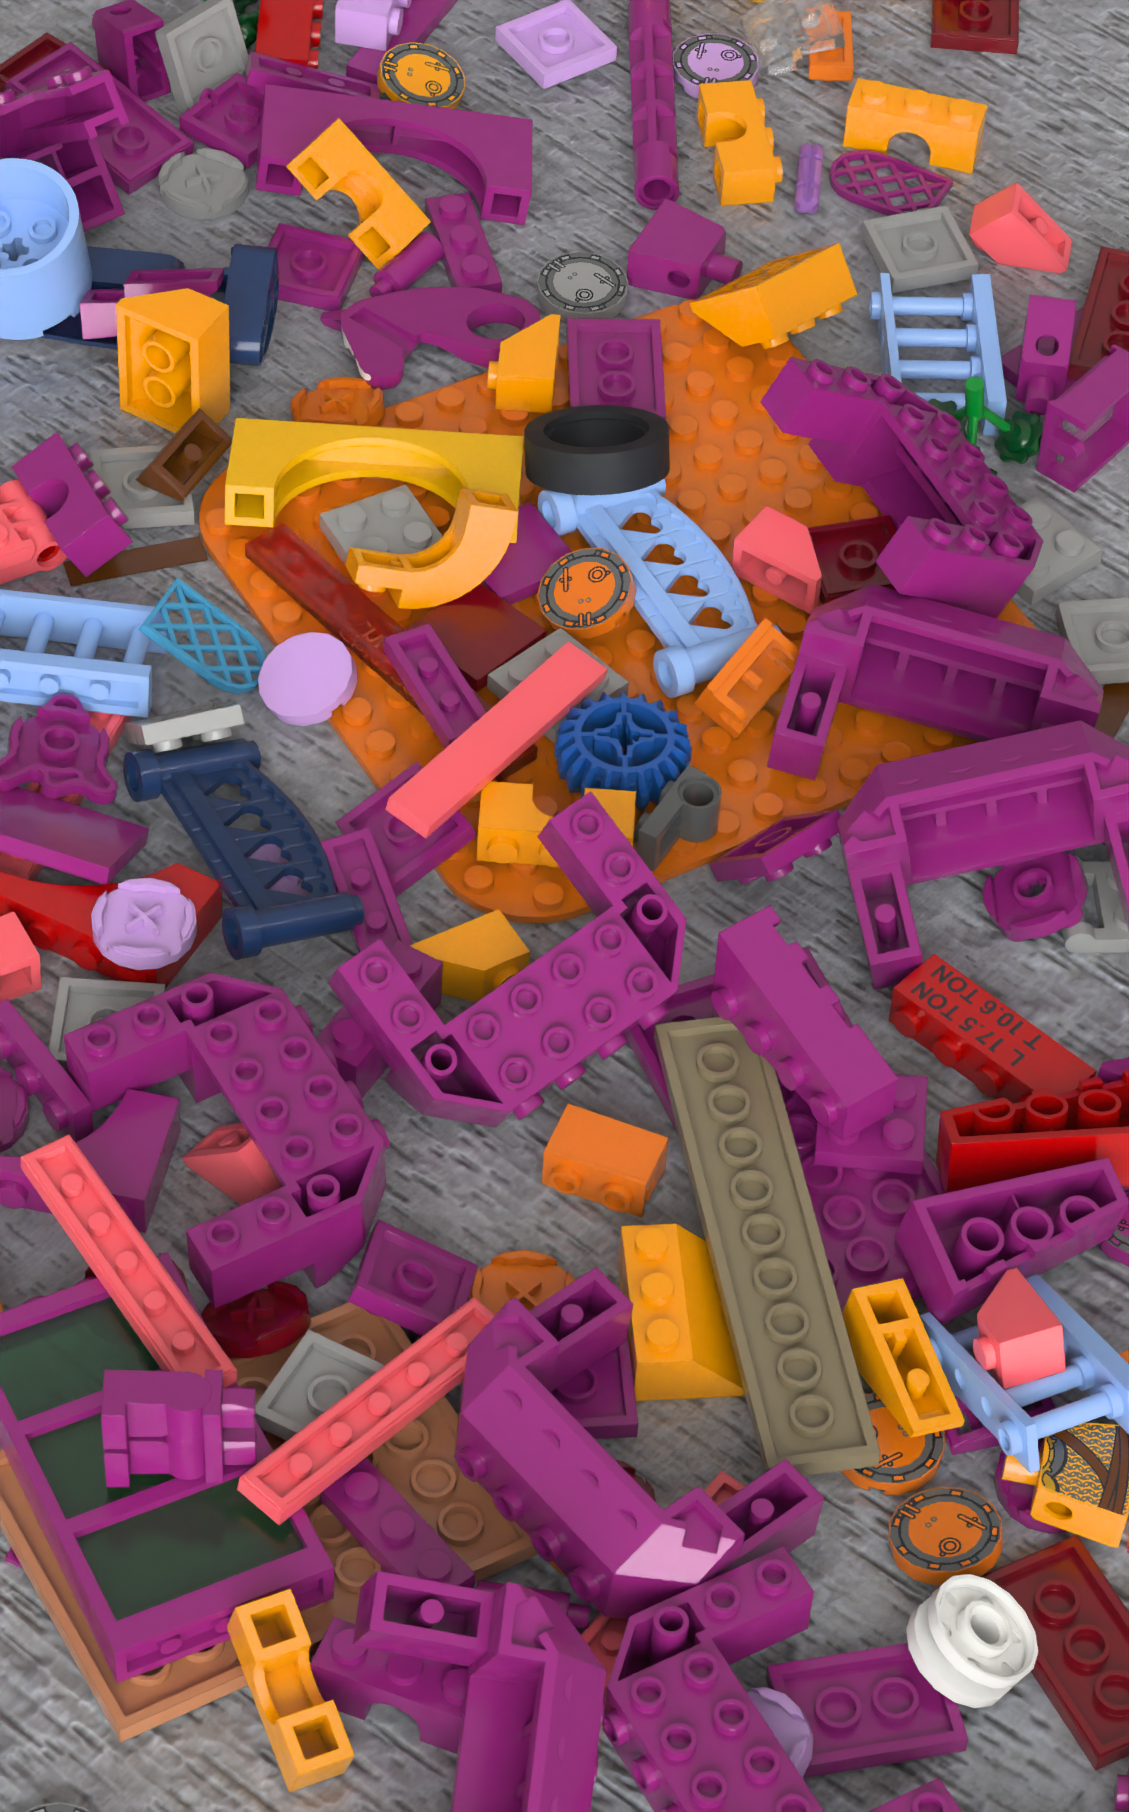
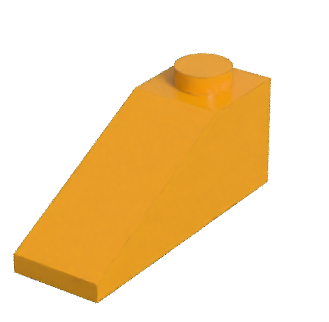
M904 1279L852 1289L842 1315L859 1374L911 1438L962 1427L965 1419Z

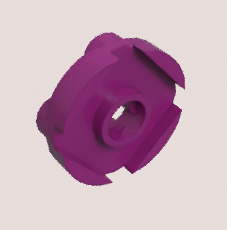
M1058 852L1002 865L1003 868L996 873L994 879L989 874L983 887L984 905L994 924L1004 932L1010 941L1020 942L1026 939L1044 937L1062 928L1073 927L1083 917L1082 906L1087 897L1088 883L1077 858L1070 852L1069 855ZM1041 885L1044 890L1037 896L1025 897L1032 893L1033 886Z

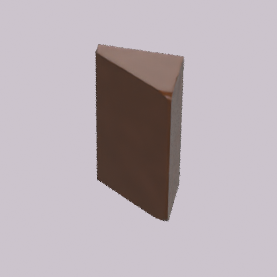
M199 408L136 478V481L145 487L182 502L232 445V438Z

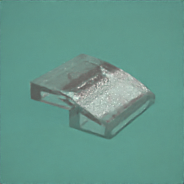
M765 0L740 17V24L747 43L758 56V72L760 77L803 69L802 55L845 47L844 31L831 0Z

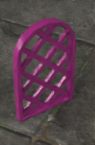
M855 150L842 154L833 162L829 174L831 187L837 195L852 203L887 216L906 213L904 211L909 210L911 212L918 211L920 208L938 207L953 187V180L870 150ZM863 160L865 165L851 167L849 162ZM889 167L893 175L879 178L875 170ZM869 171L872 179L857 181L854 173ZM848 175L851 183L840 185L835 178ZM917 178L921 186L907 188L903 180ZM897 182L900 190L886 192L882 184ZM875 185L879 193L865 196L861 188ZM941 189L934 198L931 191ZM925 192L928 200L914 203L911 194ZM904 196L907 202L904 205L893 206L889 199ZM878 200H883L884 204H882V203H880V202H877V201H878Z

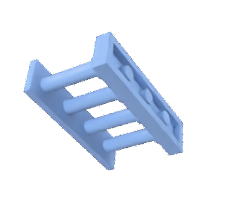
M880 273L878 292H870L869 317L870 319H876L878 322L883 373L895 377L901 383V379H968L975 376L980 377L984 381V406L1004 419L1007 399L990 274H972L969 293H962L961 297H892L890 273ZM894 315L961 316V320L968 321L969 324H966L965 329L896 328ZM898 347H964L965 352H972L973 356H970L969 361L899 360ZM914 392L926 401L930 399H936L940 402L952 400L956 403L957 410L965 406V393ZM984 418L981 419L983 436L1000 435L996 426Z
M0 589V635L28 639L24 651L0 648V701L43 706L53 696L64 693L77 697L85 711L148 718L152 707V666L143 665L147 652L167 654L168 652L138 630L155 607ZM160 611L157 612L150 623H163ZM158 631L166 638H168L166 631ZM48 641L77 644L74 656L45 654ZM97 647L125 649L126 653L123 662L94 659Z
M1038 1274L1025 1279L1062 1323L1065 1372L1004 1390L994 1380L995 1378L989 1371H985L968 1353L973 1350V1340L979 1338L978 1325L950 1334L930 1312L920 1315L952 1392L998 1439L1004 1453L1008 1456L1013 1455L1030 1474L1040 1470L1038 1439L1104 1415L1108 1419H1114L1129 1434V1364ZM1076 1387L1081 1391L1085 1390L1090 1395L1034 1417H1030L1021 1408Z

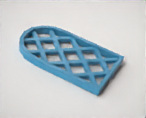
M177 577L164 596L156 602L155 608L138 630L211 685L222 691L235 694L252 691L258 686V676L263 662L267 658L260 642L247 629ZM175 590L178 603L166 602ZM185 596L194 603H186ZM167 610H181L185 623H171ZM189 610H202L206 624H193ZM160 611L163 623H150L157 612ZM212 617H214L222 624H214ZM158 631H166L168 638H166ZM174 631H187L191 644H177ZM195 631H209L213 645H199ZM217 631L230 632L234 645H221ZM240 638L243 639L247 643V645H242ZM186 652H194L195 659ZM202 652H215L219 666H206ZM223 652H236L240 666H227ZM244 652H253L258 660V666H248ZM214 673H222L223 679L218 677ZM230 673H243L246 684L232 683ZM251 673H258L257 678L253 681Z

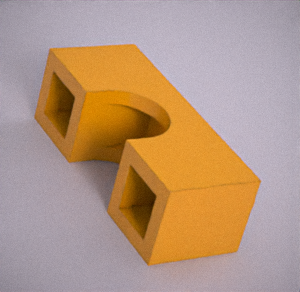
M857 78L847 106L843 146L858 150L875 151L886 155L892 137L898 133L909 132L922 137L929 145V165L972 174L982 146L987 105L971 102L966 99L932 94L923 90L885 84L881 81Z
M751 80L699 84L696 119L704 147L715 146L712 177L720 205L774 202L775 183L782 182V162L780 156H773V131L771 127H765L764 125L765 105L763 98H756Z
M340 118L286 165L316 201L331 190L343 192L353 200L359 212V222L355 229L348 234V237L378 270L402 251L431 222Z
M490 781L481 789L477 861L559 867L537 837L548 821L554 816L541 812L533 802V784ZM585 788L584 796L590 791L593 793L633 847L636 791Z
M291 1589L236 1607L227 1625V1630L289 1793L345 1773L355 1755L334 1700L325 1702L315 1683L309 1661V1649L312 1643Z

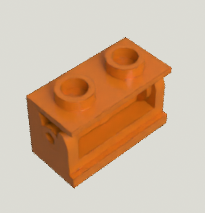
M568 1103L544 1149L542 1184L553 1187L563 1194L576 1195L600 1203L612 1211L626 1212L643 1218L645 1202L650 1200L666 1169L669 1138Z

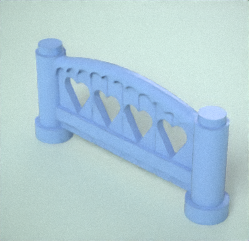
M665 479L640 490L611 495H573L547 489L541 491L538 496V511L559 536L572 533L578 529L591 548H604L614 552L629 566L637 590L634 606L664 646V649L656 651L653 666L657 682L667 697L675 698L691 693L694 690L695 684L713 679L758 627L743 586L725 556L695 522L663 497L666 492ZM645 513L651 517V525L659 528L660 532L652 534L622 530L621 528L633 514ZM668 544L675 549L674 556L682 559L684 563L672 565L644 560L656 545ZM689 575L698 580L697 587L706 591L708 595L696 597L667 592L679 577ZM714 607L722 612L721 619L728 622L732 627L719 629L691 624L704 608ZM772 625L776 630H778L782 634V632L776 625Z

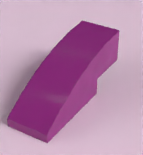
M225 268L132 270L124 283V289L88 290L79 303L83 340L117 336L116 304L122 298L186 288L209 297L219 289L223 282Z

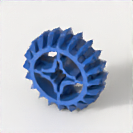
M623 690L618 698H611L603 692L598 702L585 698L580 709L570 708L569 715L565 721H561V727L558 729L554 756L557 758L556 763L560 779L566 780L569 793L581 792L583 797L585 788L636 791L635 806L644 812L648 801L658 805L661 792L668 781L673 780L676 782L689 765L692 746L688 739L687 725L679 723L677 711H665L662 700L651 704L648 703L644 693L637 699L628 698Z

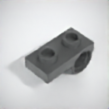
M690 765L686 767L676 782L673 780L668 781L661 792L657 807L651 814L644 813L635 827L633 840L637 842V853L652 872L656 870L679 838L690 842H703L712 838L718 830L721 787L715 779Z

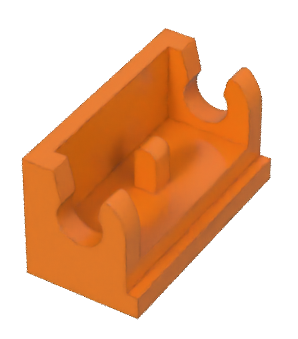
M766 617L694 702V705L735 739L793 672L796 665L794 661L800 652L790 640L772 626L773 623Z

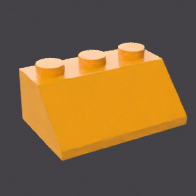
M835 243L771 260L689 304L693 313L741 347L761 343L763 349H768L789 340L788 332L796 334L816 326L815 317H817V320L842 312L841 303L858 294L840 243Z
M189 288L122 298L116 304L120 409L174 433L199 408L218 425L230 411L229 305Z
M678 1224L621 1226L618 1273L620 1291L633 1303L628 1337L636 1401L744 1396L745 1393L706 1241Z

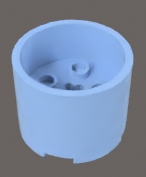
M5 158L0 159V338L10 340L33 339L44 336L43 330L59 324L70 315L75 317L80 312L79 303L87 291L91 290L92 269L78 202L69 183L58 172L42 163L27 159Z

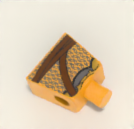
M1082 1423L1044 1437L1039 1452L1040 1470L1031 1474L1013 1455H1005L1002 1479L1034 1486L1030 1515L1035 1520L1118 1548L1129 1511V1434L1120 1425Z

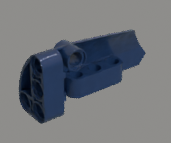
M234 244L231 247L230 267H225L224 280L219 289L209 296L229 305L230 363L261 366L265 360L272 337L279 295L277 248ZM87 246L92 269L91 290L124 289V283L132 270L185 269L182 261L168 254ZM80 312L75 317L70 315L59 324L43 330L44 336H41V338L118 350L117 336L83 340Z

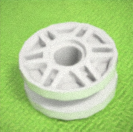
M972 1574L952 1576L932 1593L931 1597L911 1613L906 1628L908 1649L920 1673L935 1690L955 1703L972 1708L992 1706L1012 1689V1686L1034 1669L1038 1655L1036 1633L1023 1608L1010 1593L997 1584Z

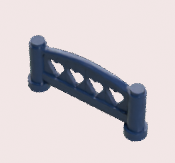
M244 738L157 754H154L150 749L127 752L123 761L125 784L132 800L142 802L157 799L160 794L163 795L234 906L226 908L222 916L223 937L232 958L240 960L260 955L262 948L351 931L356 925L363 923L364 908L360 897L357 894L349 895L347 892L338 893L336 891L335 880L328 857L320 843L319 837L307 818L294 802L259 770L261 756L258 745L254 740L246 741ZM233 783L241 787L240 795L248 800L238 802L209 795L221 785ZM251 813L258 815L261 818L260 825L269 831L255 832L229 826L243 814ZM273 844L281 848L280 856L289 862L280 864L249 857L261 846ZM292 875L302 880L301 888L309 891L310 894L297 895L270 890V888L282 877Z

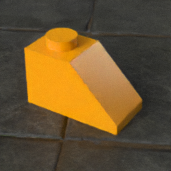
M550 314L501 342L499 361H489L487 389L496 390L495 409L536 413L552 412L561 315Z
M500 909L410 945L443 962V995L478 1002L529 966L530 961L529 949Z

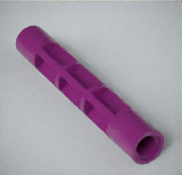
M630 0L628 4L634 191L639 204L651 210H658L665 199L676 202L679 197L671 5L669 0Z

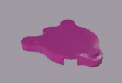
M64 693L53 696L47 704L38 707L37 716L24 722L22 716H20L12 725L8 737L7 755L0 759V791H8L30 781L40 784L42 787L41 792L47 798L56 799L78 793L97 804L105 805L114 802L118 788L116 782L106 770L110 739L105 728L99 732L98 729L90 724L91 716L83 709L77 697Z

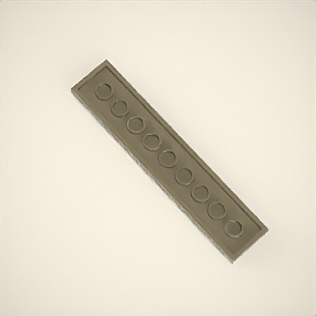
M713 1017L655 1024L654 1040L764 1472L766 1473L785 1458L802 1476L878 1466L880 1459L878 1442L775 1069L762 1055L755 1054L749 1048L744 1035L730 1020Z

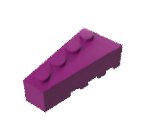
M769 905L719 932L711 1001L718 1015L724 1020H730L744 1035L749 1048L755 1054L762 1055L773 1066L784 1086L789 1090H795L810 1106L815 1119L821 1125L828 1126L843 1141L893 1113L898 1078L860 1026L855 1024L848 1028L845 1023L843 1009L839 1003L840 999L829 984L821 988L818 987L804 965L809 957L797 941L787 945L775 929L780 924L781 919Z
M1109 1158L912 1200L895 1236L929 1312L941 1325H944L984 1304L1007 1270L1017 1268L1025 1278L1036 1274L1040 1275L1111 1238L1129 1206V1200Z

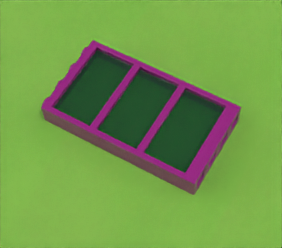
M168 1252L156 1256L205 1324ZM89 1277L83 1279L70 1288L45 1297L37 1296L30 1298L20 1306L0 1312V1445L116 1683L231 1639L227 1625L236 1607L291 1589L300 1612L334 1599V1565L303 1507L282 1524L278 1525L237 1490L239 1478L255 1465H224L223 1483H206V1475L198 1479L184 1480L178 1479L171 1474H131L130 1487H106L101 1421L104 1370L162 1371V1369L98 1278ZM236 1382V1383H234V1384H232V1385H230V1386H228V1387H239V1386H238V1384H237V1382ZM255 1418V1425L257 1427L256 1464H258L271 1454L273 1450Z

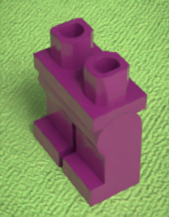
M205 1369V1378L197 1373L181 1371L104 1370L101 1421L106 1487H130L131 1474H171L178 1479L184 1480L198 1479L206 1475V1483H223L224 1465H256L255 1387H223V1370Z

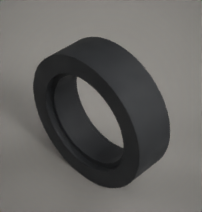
M616 405L578 406L543 414L530 421L524 429L526 476L533 484L550 491L573 495L620 494L652 486L663 480L670 471L669 425L664 418L650 411Z

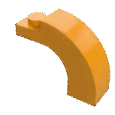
M461 487L451 525L443 537L425 550L411 554H395L349 547L345 566L354 583L360 588L371 592H385L386 588H388L398 608L421 609L448 603L478 586L499 564L511 541L518 510L508 494Z

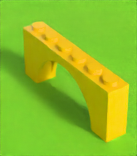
M236 418L225 482V525L274 528L275 520L282 508L291 499L307 489L340 479L376 477L404 481L423 487L444 498L455 509L461 487L508 494L518 510L515 528L510 543H517L524 436Z

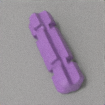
M805 143L799 150L794 208L799 214L807 212L812 215L818 211L823 148L819 144L810 145Z

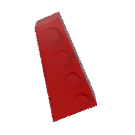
M1129 1070L1122 1071L1121 1080L1103 1084L1099 1076L1079 1081L1078 1090L1055 1094L1050 1087L1031 1091L1026 1101L1013 1104L1003 1097L940 1111L936 1166L945 1193L1109 1158L1122 1187H1129Z

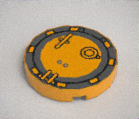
M410 42L396 45L385 53L377 71V86L382 95L385 92L391 98L390 101L456 109L465 90V76L457 61L445 51L429 44Z

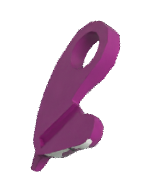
M429 287L395 291L363 299L344 310L322 312L320 319L325 326L342 332L344 346L352 356L360 375L366 383L374 389L379 387L381 390L395 388L401 382L405 370L404 360L412 354L420 343L438 346L453 353L463 361L489 368V361H499L500 344L507 338H484L472 332L475 328L490 323H506L522 331L540 321L541 317L540 312L527 300L512 295L471 287Z

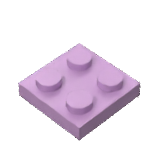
M571 0L560 1L496 26L495 41L543 89L616 61L617 46Z

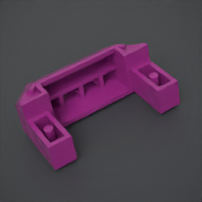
M790 357L760 402L782 433L812 438L808 445L835 482L862 486L882 515L891 516L897 532L876 559V563L897 592L902 595L925 598L997 619L1034 569L1043 539L1031 525L1033 523L1031 516L1018 507L1007 493L1009 489L1005 482L993 475L984 463L985 456L977 447L970 444L960 431L961 424L952 415L941 411L889 374L882 373L879 376L862 372L852 366L841 368L829 365L819 359L808 361Z
M871 584L812 609L775 729L767 767L815 781L839 702L983 742L1079 720L1095 728L1102 705L1104 690L1069 641L1064 637L925 598L902 595L896 590Z
M1081 720L879 764L874 768L837 821L841 852L874 990L899 984L923 963L922 952L906 886L1105 842L1129 932V746Z
M591 791L550 819L537 837L597 916L594 920L445 1025L381 938L338 967L329 980L328 985L391 1068L384 1079L393 1090L421 1115L495 1128L512 1115H515L520 1121L545 1102L541 1095L555 1084H557L560 1090L565 1089L587 1072L583 1066L587 1061L599 1054L602 1060H605L629 1042L625 1034L639 1024L646 1030L670 1012L665 1004L678 991L687 919Z
M209 972L64 1035L68 1074L91 1102L92 1112L122 1100L127 1088L142 1091L179 1075L196 1103L218 1093H223L280 1181L281 1188L186 1230L190 1270L214 1309L302 1269L315 1289L330 1281L364 1248L386 1188L385 1150L389 1149V1140L378 1119L370 1121L364 1112L363 1101L356 1085L351 1080L344 1082L338 1073L337 1061L329 1045L326 1042L319 1044L314 1037L312 1024L305 1009L301 1005L294 1007L282 988Z
M595 1267L530 1311L516 1297L501 1308L468 1345L461 1388L454 1457L463 1475L472 1482L477 1481L492 1496L499 1513L510 1522L515 1521L530 1537L531 1543L539 1556L545 1561H553L568 1577L570 1586L581 1600L591 1602L605 1617L629 1619L631 1615L783 1546L788 1553L815 1534L824 1497L786 1458L719 1506L699 1486L664 1510L643 1490L551 1394L553 1390L626 1342L633 1303Z
M784 1546L629 1617L607 1685L602 1726L609 1741L654 1812H824L729 1666L808 1629L814 1591ZM937 1778L868 1812L962 1811L940 1778Z
M377 1571L360 1588L353 1639L354 1646L468 1666L450 1812H590L593 1786L598 1771L597 1749L599 1732L605 1710L604 1689L606 1669L558 1603L529 1588L511 1582H506L494 1593L383 1571Z

